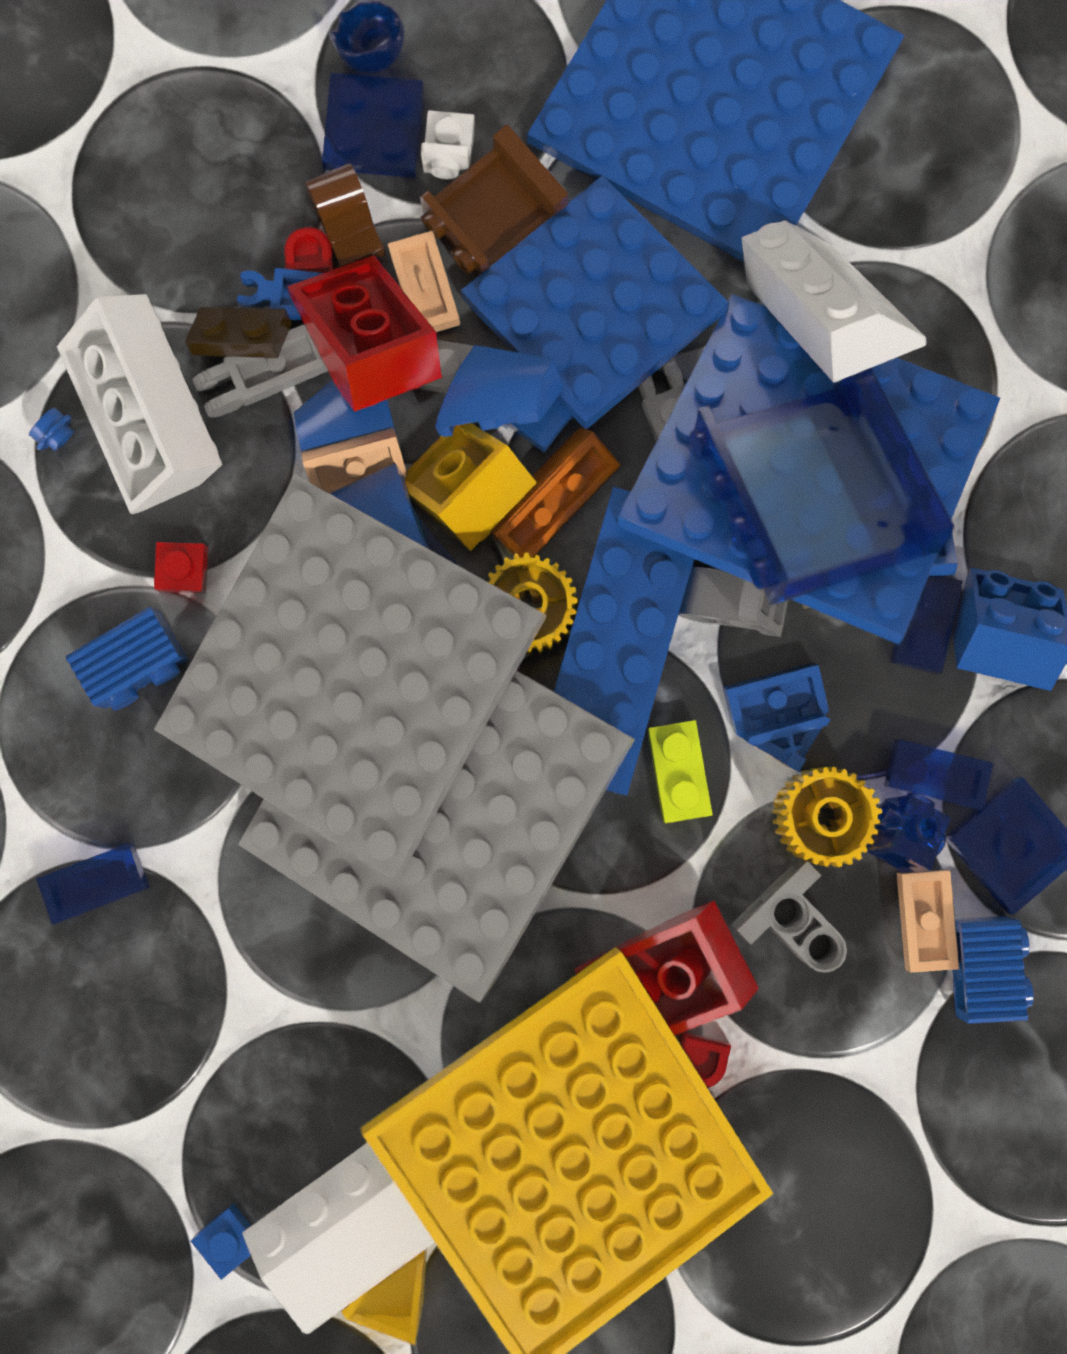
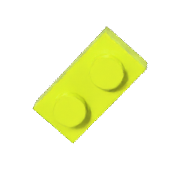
M696 720L648 728L647 733L663 823L712 816Z

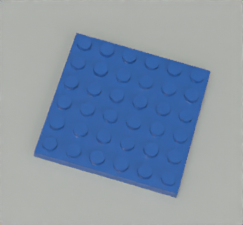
M606 0L527 133V143L595 181L604 176L624 197L744 263L741 237L759 231L764 225L779 223L784 220L797 226L905 35L841 0Z
M732 294L728 301V311L720 317L618 516L617 526L899 645L905 636L1000 397L897 357L833 382L765 306Z

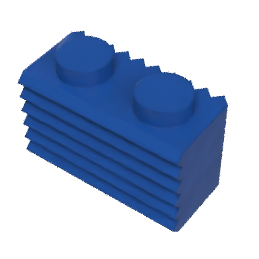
M151 606L65 656L71 669L75 672V676L80 681V685L85 689V694L90 698V702L95 707H111L113 711L122 709L139 698L137 691L147 684L153 682L155 686H159L177 677L181 673L179 666L189 660L161 611Z
M1007 916L955 919L959 969L952 970L955 1014L957 1018L966 1023L1028 1020L1027 1007L1032 1006L1034 994L1031 981L1028 977H1025L1023 957L1029 955L1030 944L1027 931L1021 927L1020 920Z

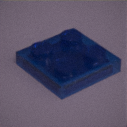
M331 73L322 155L324 170L331 171L351 163L356 173L416 178L424 98L423 80Z
M1023 777L1014 778L944 838L1008 914L1015 915L1067 870V828Z

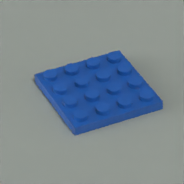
M604 176L597 179L570 201L565 208L549 218L461 290L464 302L512 352L554 359L564 388L556 399L585 430L728 311L729 302Z

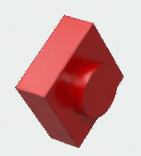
M156 542L154 590L158 592L206 594L208 546L200 543Z

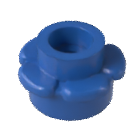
M53 407L35 423L29 432V436L38 443V450L42 451L50 447L52 450L57 451L70 439L74 433V430L69 427L72 419L70 414L64 416Z

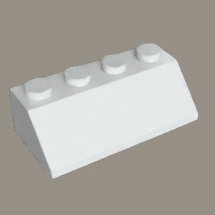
M786 220L764 225L759 231L741 237L748 288L833 382L926 346V337L831 244Z
M147 294L97 296L57 345V348L130 514H135L200 486L223 464Z
M368 1143L242 1232L261 1280L303 1333L306 1334L311 1333L435 1243Z

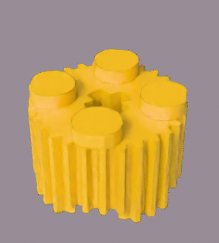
M525 552L523 558H520L518 554H514V560L511 561L507 557L504 558V565H496V573L490 572L488 574V583L520 601V597L530 595L532 602H541L542 607L535 609L547 615L527 651L528 656H531L533 651L541 655L542 649L545 648L549 652L552 650V644L560 645L561 640L565 639L568 632L572 629L577 606V598H575L576 588L572 587V578H566L565 570L558 571L559 565L557 563L551 566L549 564L550 559L546 558L544 561H540L539 555H535L532 558L528 552Z
M821 767L803 770L801 774L792 776L793 781H786L784 783L786 787L779 789L773 801L775 809H772V813L776 814L777 818L772 821L773 824H777L779 827L775 830V833L782 835V838L779 840L780 843L788 845L786 850L792 852L796 858L825 867L829 865L842 867V863L850 865L852 864V859H862L861 852L866 853L868 851L866 844L874 843V840L871 838L872 834H878V830L874 826L880 823V820L877 818L878 814L882 813V809L876 807V804L880 802L879 798L872 797L875 790L864 787L866 783L864 780H856L857 775L854 773L847 774L845 769ZM821 807L830 808L834 811V818L828 819L831 825L828 828L826 825L819 824L818 813H820Z

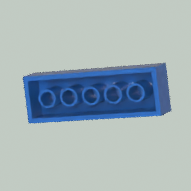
M613 487L554 692L635 739L606 791L627 796L694 558L618 527V516L631 491Z

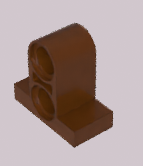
M351 163L305 181L306 190L340 267L373 255L377 259L386 255L374 227L364 191Z

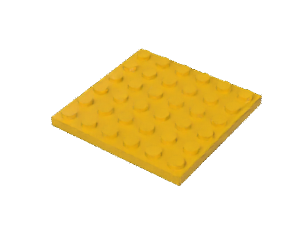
M616 947L361 1127L362 1135L510 1354L568 1353L773 1195L772 1190L622 952Z

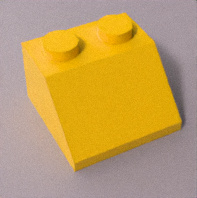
M472 423L455 425L453 436H440L407 470L408 477L404 478L409 498L448 535L469 551L479 542L486 539L498 522L537 483L506 444L482 431V429Z

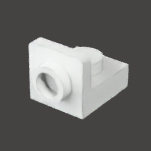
M428 110L425 143L421 145L424 172L431 173L433 176L441 179H454L471 167L475 128L473 114Z

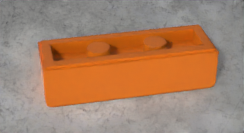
M583 428L577 429L532 476L537 483L491 530L490 535L513 557L514 554H518L520 558H523L525 552H528L529 556L533 558L612 476L621 464L594 432Z

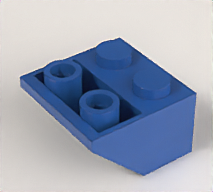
M971 567L967 574L953 637L956 668L1051 691L1067 664V605L1063 589L1044 581L1031 582L1010 577L998 570L985 571Z

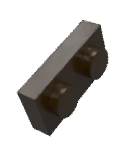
M200 307L185 340V344L192 355L278 358L292 322L286 309Z

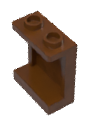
M506 124L493 135V149L435 197L428 190L420 196L423 215L420 218L426 229L433 231L435 239L439 240L443 237L453 248L450 253L460 269L467 275L473 271L478 277L549 218L568 205L569 194L510 126Z

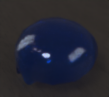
M379 0L362 1L348 11H341L339 13L337 31H330V38L344 63L360 73H378L391 67L401 52L405 36V27L400 16L394 8Z

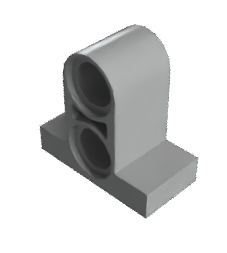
M692 567L679 616L697 622L753 629L763 635L781 637L788 598L722 570Z
M797 859L730 925L750 945L769 928L799 960L819 972L826 973L836 970L846 958V942L841 934L802 895L822 876L808 861ZM783 899H792L796 907L794 918L786 924H778L774 915L776 905ZM818 935H826L830 943L828 953L821 959H812L809 953L811 941Z

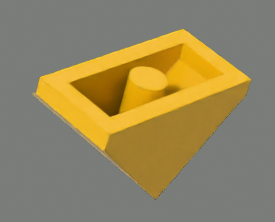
M427 1248L342 1309L341 1313L348 1321L415 1346L423 1309Z

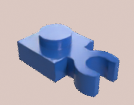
M275 268L274 280L271 281L265 280L258 272L243 271L240 276L243 285L256 287L258 290L252 296L238 295L237 302L240 308H265L267 306L270 309H286L291 322L303 323L289 295L287 286L322 273Z

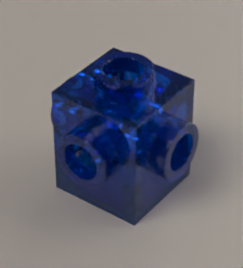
M907 793L906 796L887 798L878 807L882 809V813L878 814L877 818L880 820V823L874 826L878 830V834H872L871 838L874 840V843H867V852L903 873L931 871L935 858L945 846V832L951 817L935 809V803L921 794Z

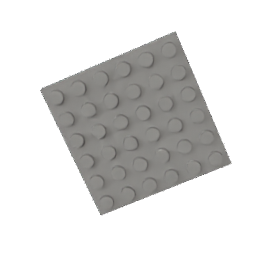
M294 475L154 730L385 876L396 880L401 877L547 615Z
M516 670L399 879H390L265 799H263L238 845L481 1003L489 994L635 739Z

